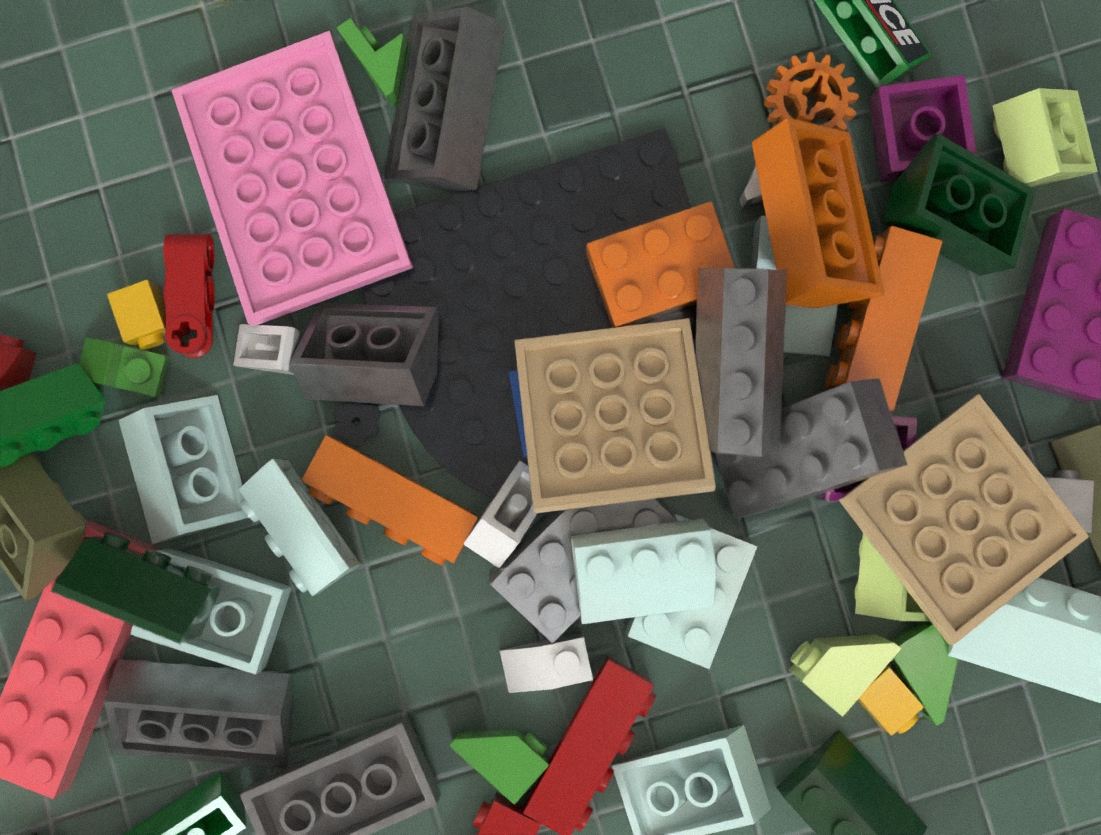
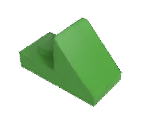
M349 18L337 27L340 37L388 104L393 106L398 102L406 58L407 42L403 33L399 34L375 52L380 46L368 28L363 26L358 29L351 18Z
M86 337L79 365L94 383L160 398L170 357Z

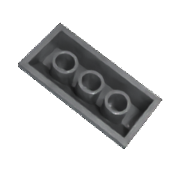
M470 7L413 16L384 179L447 191L477 190L485 138L488 132L492 98L495 92L497 69L502 51L504 23Z
M698 268L695 357L710 451L760 457L780 451L787 270Z
M118 659L104 699L116 753L286 768L293 705L290 674L268 670L261 671L255 675L232 667L216 668L194 666L187 663L169 664L147 660Z

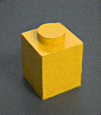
M145 280L107 294L124 343L139 346L140 350H145L165 342L163 337L166 332V309L159 285Z
M888 666L883 669L857 700L875 722L891 736L896 732L901 734L909 730L919 719L917 713L924 708Z

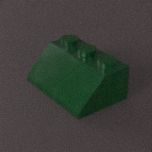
M938 133L929 139L893 184L882 223L888 227L894 226L942 240L940 255L981 276L1016 267L1036 190Z
M105 532L103 537H87L51 589V592L175 643L182 644L202 635L222 586L211 582L213 575L207 571L193 566H187L184 571L170 565L172 558L151 549H146L144 554L128 548L131 542L128 539Z
M840 730L834 733L776 787L784 799L817 835H924L928 828Z

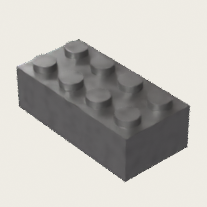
M879 378L851 381L781 408L779 452L762 457L714 452L734 519L765 513L907 465Z
M660 498L549 511L522 537L519 544L500 568L494 565L489 570L490 585L553 643L581 616L571 536L677 522L671 509Z
M407 715L256 781L240 794L256 835H370L436 806L441 796V792Z

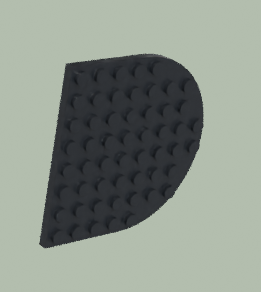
M666 128L477 187V190H468L395 213L413 268L362 286L361 289L366 304L437 307L439 324L436 378L424 406H399L411 430L424 448L441 466L475 490L494 498L519 461L528 466V457H523L508 373L509 371L518 370L514 340L612 328L586 254L587 243L691 208ZM697 304L636 325L689 318L692 338H696Z

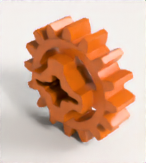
M808 52L804 63H801L796 55L792 56L788 62L789 70L780 65L774 73L778 80L770 79L766 89L774 94L767 96L764 100L765 107L774 108V111L767 118L768 123L777 121L781 123L787 118L793 119L785 108V105L790 107L795 120L811 123L819 118L824 120L831 118L829 122L821 126L845 131L848 127L843 120L851 121L856 114V111L848 107V105L855 104L859 99V94L848 92V89L855 82L854 77L843 79L841 73L845 65L841 63L835 68L830 67V55L826 54L821 63L815 62L813 52ZM812 74L811 78L802 82L794 79L801 75ZM828 82L832 85L837 95L832 93ZM815 86V105L810 109L808 114H806V110L808 107V105L806 104V96L808 93L810 94L813 87Z

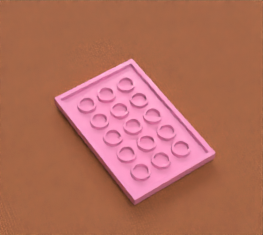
M330 31L172 89V94L249 325L254 327L413 268L337 46Z

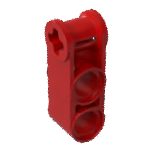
M169 234L165 236L163 245L165 263L163 295L166 309V342L171 349L186 357L200 358L210 351L214 340V242L211 234ZM191 330L197 333V338L190 339L189 345L182 342L183 336L190 335Z

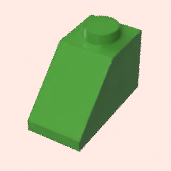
M921 621L891 640L901 650L890 663L904 685L924 706L921 712L926 720L938 726L945 721L958 661L956 658L948 656L949 645L931 622Z
M519 729L457 732L449 745L513 804L522 797L549 766V757L545 754L549 748L539 737L530 731L526 736Z

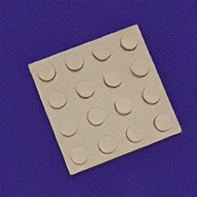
M689 318L514 340L534 513L715 491L716 485Z
M979 394L969 399L905 448L903 453L907 462L906 466L867 478L839 499L840 503L948 645L956 644L1089 537Z

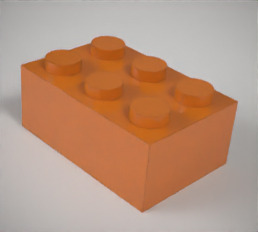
M712 201L601 238L586 245V254L612 328L636 325L697 304L698 268H735Z

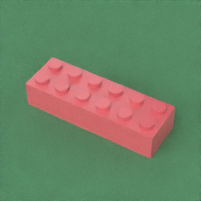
M84 520L86 533L83 535L82 544L87 537H103L105 532H109L131 541L128 548L144 554L146 549L162 550L159 547L93 521ZM59 575L42 592L0 696V778L52 799L71 789L104 706V699L118 659L122 660L132 636L130 633L133 627L132 624L51 592L53 584Z

